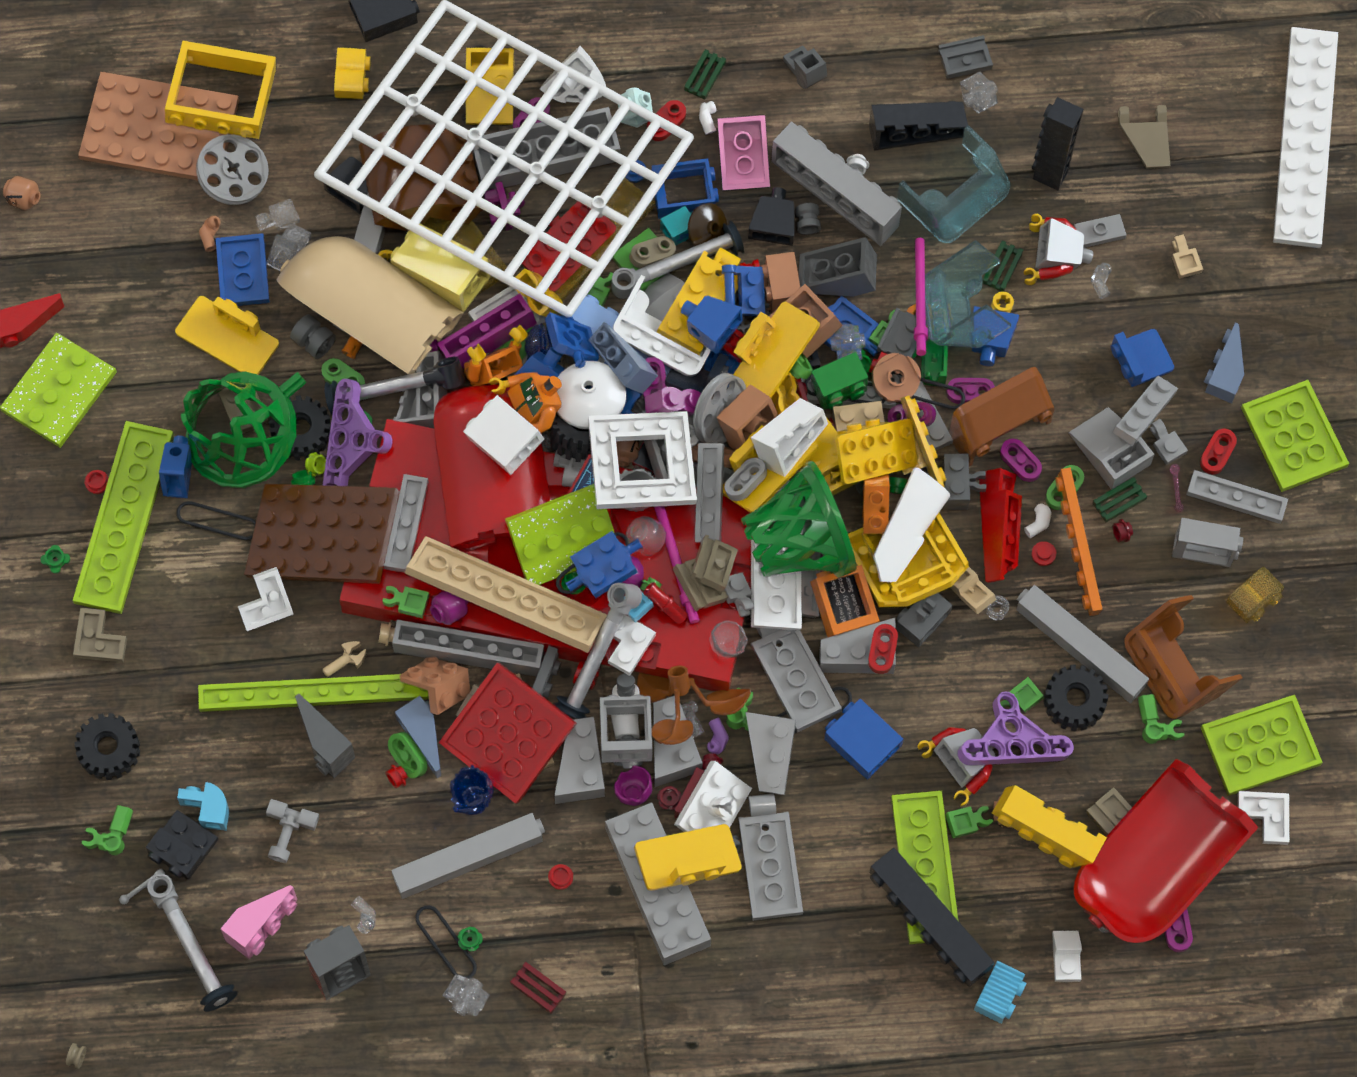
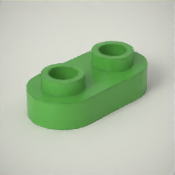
M801 353L789 372L797 379L803 378L807 380L813 369L808 359Z
M329 359L322 365L323 379L329 382V384H332L333 380L338 384L342 379L355 380L360 385L365 384V380L360 373L339 359ZM332 367L338 368L336 372L329 371Z
M1068 465L1064 468L1071 467L1077 493L1083 484L1084 473L1078 466ZM1054 480L1047 490L1046 503L1052 509L1061 510V501H1056L1053 497L1060 496L1062 498L1061 501H1063L1062 491L1058 492L1056 480Z
M406 732L391 735L388 740V748L398 765L405 770L409 778L423 776L427 771V761L411 736Z

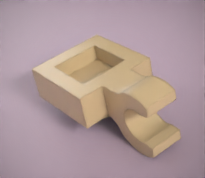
M1184 234L1174 237L1175 241H1172L1176 253L1172 255V260L1179 279L1202 273L1203 267L1196 248L1188 249Z

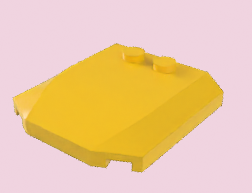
M938 513L923 534V544L896 582H880L873 558L883 534H863V527L848 534L854 551L856 566L862 565L869 589L879 607H906L952 587L969 567L965 555L940 513Z

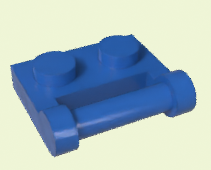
M723 265L725 302L735 305L734 275H738L739 307L742 308V316H758L760 312L765 314L763 267Z

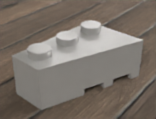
M675 696L653 703L654 724L665 719L675 720ZM680 704V721L686 720ZM692 735L688 740L675 745L660 744L654 740L655 787L693 775L696 767L702 769V760Z
M594 717L575 719L574 721L577 724L565 739L555 791V804L605 797Z

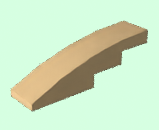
M970 567L950 587L976 614H979L996 601L995 594L979 581L978 575Z

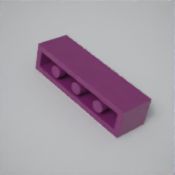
M519 293L437 344L444 358L459 357L461 367L464 369V363L472 359L467 353L469 347L475 349L477 344H479L485 353L493 351L513 339L509 332L514 327L517 328L521 325L525 330H528L536 325L537 322L532 310Z

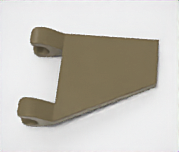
M1166 105L1157 106L1155 111L1156 122L1129 123V107H1120L1118 111L1119 125L1146 169L1170 168Z

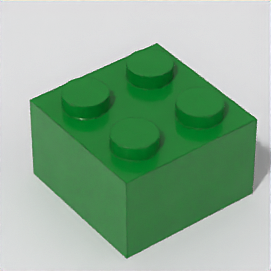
M854 352L811 371V386L822 409L829 408L833 410V407L841 406L843 401L849 398L856 400L864 396V392L867 391L868 375L857 353Z

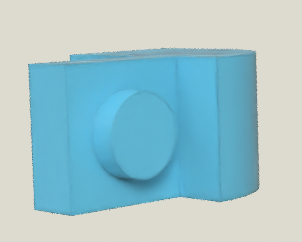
M206 782L204 792L200 788L188 786L186 789L179 788L177 799L180 805L201 808L199 823L202 827L226 831L229 807L223 792L217 786Z

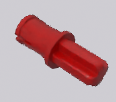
M655 582L650 583L645 588L643 594L658 606L660 612L664 611L677 624L686 620L687 612L673 600L672 595H667Z

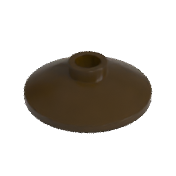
M704 203L694 209L688 222V234L694 246L724 235L723 223L727 225V220L720 207L712 203Z

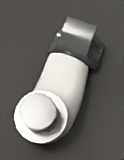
M622 674L618 676L612 695L630 697L640 694L632 675ZM638 714L611 715L615 741H641L639 739ZM643 761L614 762V765L623 766L624 769L643 764Z

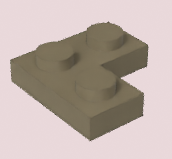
M80 608L73 652L74 658L124 663L127 637L103 634L106 619L105 610Z

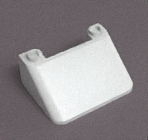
M641 275L616 319L613 330L633 348L650 357L660 359L665 365L685 376L697 375L711 350L704 346L700 355H697L657 333L662 321L645 313L649 305V298L645 292L640 290L645 276Z

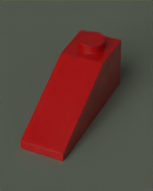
M58 293L0 310V348L14 347L18 343L25 341L65 306L61 294Z

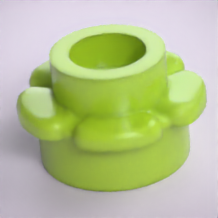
M316 452L310 453L309 458L305 460V468L308 470V473L311 471L312 476H316L325 472L326 458L323 455H318Z

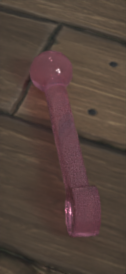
M1173 464L1170 467V473L1173 474L1176 498L1174 509L1176 512H1182L1184 506L1180 500L1178 481L1180 467L1177 464Z

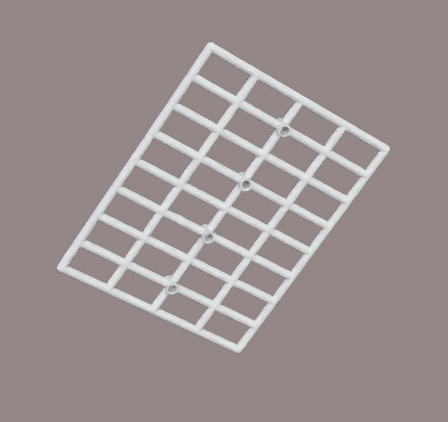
M442 0L314 172V177L569 318L575 313L693 141L694 136L692 133L451 2ZM445 11L468 23L442 57L421 44ZM477 27L498 40L475 72L472 73L453 63L452 60ZM508 44L525 53L528 57L503 90L482 77L505 45ZM414 53H417L437 65L417 93L407 97L390 86ZM536 61H539L559 73L534 107L512 94ZM446 69L465 79L467 83L442 116L420 103ZM569 77L589 88V91L567 122L563 123L543 111L566 78ZM476 86L498 97L477 128L467 130L451 121ZM600 94L620 105V107L597 140H594L574 129V127L595 97ZM383 95L406 106V108L380 142L358 129ZM509 103L529 115L505 149H502L482 138V136L505 104ZM631 111L651 123L628 157L605 146V144L627 112ZM420 114L435 122L436 125L410 159L389 146L409 118ZM538 119L560 132L538 162L529 164L513 155V153ZM659 127L682 140L657 174L638 164L636 160ZM446 128L466 139L467 142L441 176L421 165L420 162ZM569 136L589 147L590 150L567 183H564L544 172V170ZM354 138L371 147L374 151L350 184L347 185L326 172L349 141ZM482 148L497 156L498 159L472 193L452 182L451 179L471 151ZM600 153L617 162L621 167L602 194L591 198L575 189V187ZM382 155H385L405 166V168L382 200L378 202L357 189ZM509 163L528 173L529 176L503 210L483 199L482 196L504 165ZM629 170L648 179L652 184L630 216L626 217L606 206V204ZM416 172L436 183V185L410 220L388 208V206L412 173ZM544 182L560 191V193L536 227L514 216L513 213L533 185ZM447 189L467 200V202L441 237L419 224L443 190ZM571 197L588 206L591 210L568 243L565 244L544 231L566 199ZM475 206H478L498 219L472 254L450 241ZM606 216L622 225V227L597 262L575 248L595 219ZM506 223L525 232L529 237L505 271H502L482 260V257ZM539 240L561 253L535 289L513 277V275ZM570 257L592 269V271L566 306L544 293Z

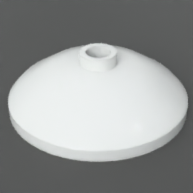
M585 361L584 367L578 368L573 364L558 376L562 387L557 393L562 404L557 413L565 422L577 428L589 429V416L621 414L626 402V387L607 364L597 361ZM587 385L593 386L591 389L584 388Z

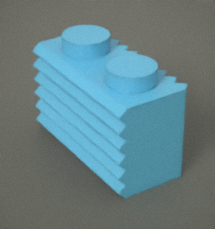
M997 961L974 1010L1001 1024L1004 1018L1010 1019L1016 1005L1012 1004L1015 995L1021 996L1027 984L1023 981L1025 974Z

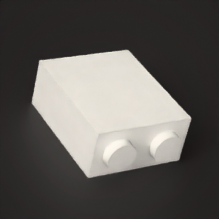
M498 395L484 405L483 411L476 418H472L463 431L470 441L510 475L544 440L538 429Z

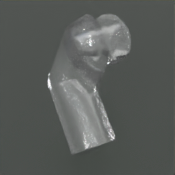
M358 896L351 904L360 913V923L357 924V928L361 933L368 934L375 927L376 912L361 896Z

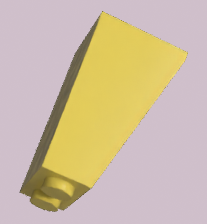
M419 224V225L425 227L426 229H428V230L434 232L435 234H437V235H439V236H441V237L443 236L442 234H440V233H438V232H436V231H434V230H432V229H430V228H428V227H426V226H424V225H422V224ZM410 230L407 232L401 247H396L391 254L392 265L462 312H465L491 277L488 273ZM454 240L450 241L472 254L475 252ZM483 256L482 260L488 262V258Z

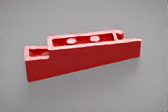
M1002 468L986 471L985 479H979L980 485L986 484V492H980L985 581L989 583L1004 580V575L1018 566L1022 496L1013 492L1016 474Z

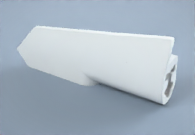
M919 468L913 469L873 555L880 582L897 581L923 544V534L950 498V493L941 484Z

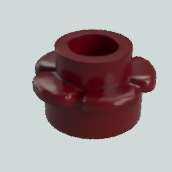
M1119 519V522L1112 525L1114 537L1118 542L1130 541V536H1133V529L1129 522Z
M714 753L703 756L702 770H706L710 761H716L722 766L723 758H719Z
M673 786L663 788L657 795L659 806L665 810H675L682 797L681 792ZM669 796L672 797V800L670 801L667 800V797Z

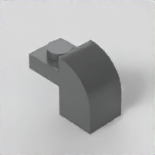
M802 45L783 56L784 63L796 76L797 83L803 89H807L827 77L826 62L814 48L807 51Z

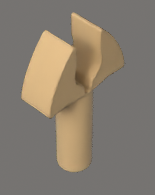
M360 642L343 643L341 645L344 650L343 655L323 668L324 675L329 677L348 663L355 664L358 669L365 659L366 649L358 655H351V653L361 646Z

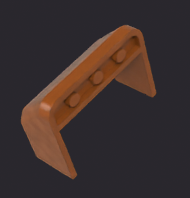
M1032 367L964 403L953 412L949 434L959 454L969 455V467L973 465L975 456L982 457L991 450L990 446L993 440L1032 419L1034 422H1045L1046 425L1051 423L1055 408L1038 369Z
M1192 595L1168 600L1126 635L1124 642L1125 648L1138 670L1149 678V688L1155 695L1164 713L1170 718L1182 717L1217 699L1242 679L1241 674L1223 679H1218L1214 675H1207L1199 679L1175 640L1182 634L1184 629L1183 620L1178 612L1194 599Z

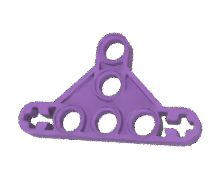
M342 379L336 387L323 486H348L349 476L372 453H387L393 444L389 433L375 430L359 405L360 384L351 379ZM347 408L348 417L343 421L342 412ZM343 432L345 434V441L340 445L338 438ZM363 434L364 443L359 447L357 440ZM382 435L384 442L383 445L380 448H378L377 439L379 436ZM340 456L342 464L340 468L336 469L335 461Z
M1005 691L1001 692L993 701L995 720L981 739H972L964 742L958 749V757L966 765L1062 761L1073 752L1074 746L1068 737L1062 735L1049 736L1021 714L1015 695ZM1000 699H1006L1010 703L1011 708L1009 710L1004 709L1000 704ZM1005 722L1013 723L1016 732L1008 731L1005 727ZM1033 744L1041 745L1044 754H1037L1033 749ZM1011 745H1016L1020 748V756L1014 755L1011 752ZM988 746H993L998 750V757H993L989 754ZM969 748L970 752L977 753L972 757L971 753H967L966 750Z

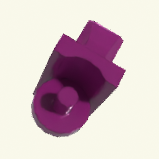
M501 181L495 183V189L484 193V199L494 205H499L504 210L514 197L515 192H509V199L507 200ZM524 199L513 213L514 216L521 214L520 208L525 205ZM489 213L491 226H493L498 218ZM506 223V231L513 229V226Z

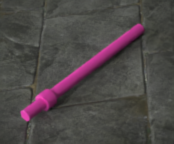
M917 238L915 239L916 327L914 328V340L916 341V354L924 356L926 354V341L928 340L925 310V240Z
M654 506L674 568L676 564H682L666 510L664 506ZM677 579L681 592L679 597L682 606L686 608L690 623H697L700 621L698 613L692 607Z

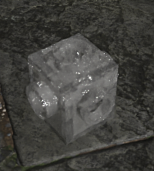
M981 72L960 82L964 103L967 107H972L977 113L987 110L998 103L996 84L992 80L989 81Z
M843 324L835 332V336L830 337L831 350L836 351L837 360L854 352L857 353L861 360V348H865L864 333H859L858 325Z
M456 974L442 996L453 1004L452 1009L458 1014L465 1016L467 1013L477 1016L490 995L482 989L484 985L480 981L472 977L469 979Z

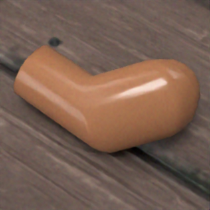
M217 216L207 218L199 230L206 252L216 249L213 237L221 224V220Z

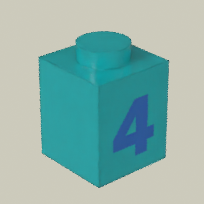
M686 206L660 219V229L666 237L673 240L675 246L689 239L688 222L692 212H689Z

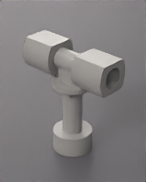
M271 799L266 815L280 820L279 824L283 826L277 846H271L268 857L277 862L287 863L290 852L286 848L292 831L298 830L299 826L315 831L319 814L302 809L301 812L289 809L288 804Z

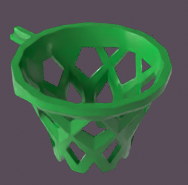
M246 371L230 373L221 380H203L199 382L198 389L188 391L183 400L185 411L181 413V419L187 429L186 438H188V445H190L192 463L203 477L222 487L246 488L266 481L278 471L289 458L296 438V413L289 397L306 384V380L300 373H295L280 387L261 375ZM224 388H228L238 394L234 397L235 404L243 415L232 418L230 422L232 434L218 432L212 435V441L195 431L198 415L212 396ZM256 390L267 393L274 402L269 406L265 405L256 398ZM245 400L255 401L263 408L253 412ZM271 416L280 425L277 436L266 438L262 423ZM252 424L258 438H243L241 426ZM221 442L234 445V457L222 451L220 448ZM274 443L272 453H270L269 445ZM201 444L208 449L207 453L203 450ZM196 446L205 458L203 461L198 456ZM262 446L266 461L260 466L244 461L247 448ZM222 457L235 463L233 475L225 474L214 462ZM242 467L253 469L240 474Z
M813 461L806 462L797 475L768 502L741 518L742 524L747 526L744 530L747 540H753L755 544H759L752 551L756 562H762L763 567L760 570L765 577L791 572L820 570L831 571V574L833 573L837 578L855 572L857 569L854 551L838 506L824 476ZM804 497L805 504L803 507H800L799 505ZM808 520L810 525L801 535V531ZM775 522L772 528L769 531H767V529L772 525V523ZM783 547L788 548L781 555L777 554ZM815 552L822 553L823 557L817 560L809 558Z

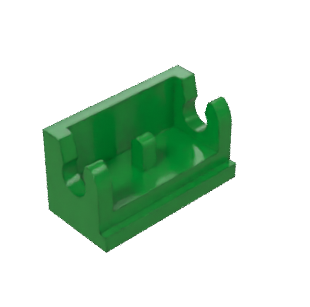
M941 331L940 336H932V332H928L926 354L922 356L921 378L942 384L946 383L948 331ZM922 382L923 385L936 386V385H933V384H929V383Z

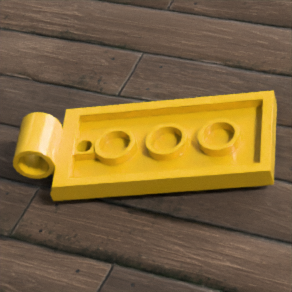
M721 247L713 260L707 257L708 252L703 251L657 330V333L697 355H700L705 345L688 332V317L681 313V308L687 300L698 305L704 296H711L725 301L724 274H722V266H738L741 258ZM734 275L735 293L738 290V275Z

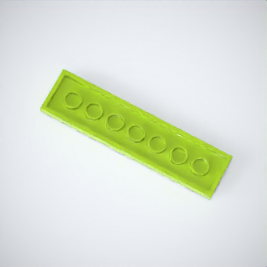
M129 421L125 422L73 597L74 604L122 614L160 485L159 469L164 446L167 442L172 443L173 431Z

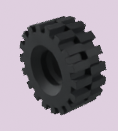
M298 395L295 401L291 400L296 413V420H306L310 424V429L303 435H296L289 455V459L291 456H294L296 461H300L301 456H305L306 460L309 458V454L313 452L320 455L319 450L322 449L324 451L327 448L326 442H329L331 429L330 417L327 414L326 408L324 406L321 407L318 400L312 402V398L309 396L302 400L301 395ZM270 418L269 429L271 437L277 436L280 425L273 418Z
M556 413L551 427L550 443H552V448L557 450V454L560 456L565 454V459L571 460V458H575V462L581 463V459L586 460L588 455L591 454L589 429L574 427L565 422Z
M1070 665L1069 669L1063 667L1059 673L1055 672L1051 680H1049L1044 694V707H1047L1046 713L1048 717L1052 715V722L1054 724L1058 722L1062 724L1060 728L1066 730L1068 726L1071 727V731H1076L1077 728H1081V731L1087 730L1089 725L1093 727L1097 720H1100L1103 716L1108 701V694H1106L1108 688L1106 684H1102L1103 678L1101 675L1096 677V671L1092 668L1089 672L1085 670L1086 666L1081 665L1080 669H1077L1076 665ZM1071 689H1080L1085 693L1086 701L1082 705L1074 706L1068 702L1067 693Z
M102 713L98 714L99 718L96 720L92 716L88 719L89 724L85 725L83 723L80 727L81 733L77 732L76 734L77 742H75V749L83 769H86L88 774L91 776L94 774L98 779H102L103 776L106 780H112V776L115 775L117 779L123 777L121 773L126 771L128 774L131 771L130 766L132 764L135 766L138 762L136 757L140 756V741L136 731L133 729L132 724L129 721L126 722L124 717L120 715L116 718L114 713H108V717H104ZM105 737H111L117 742L116 750L109 755H104L98 751V743Z

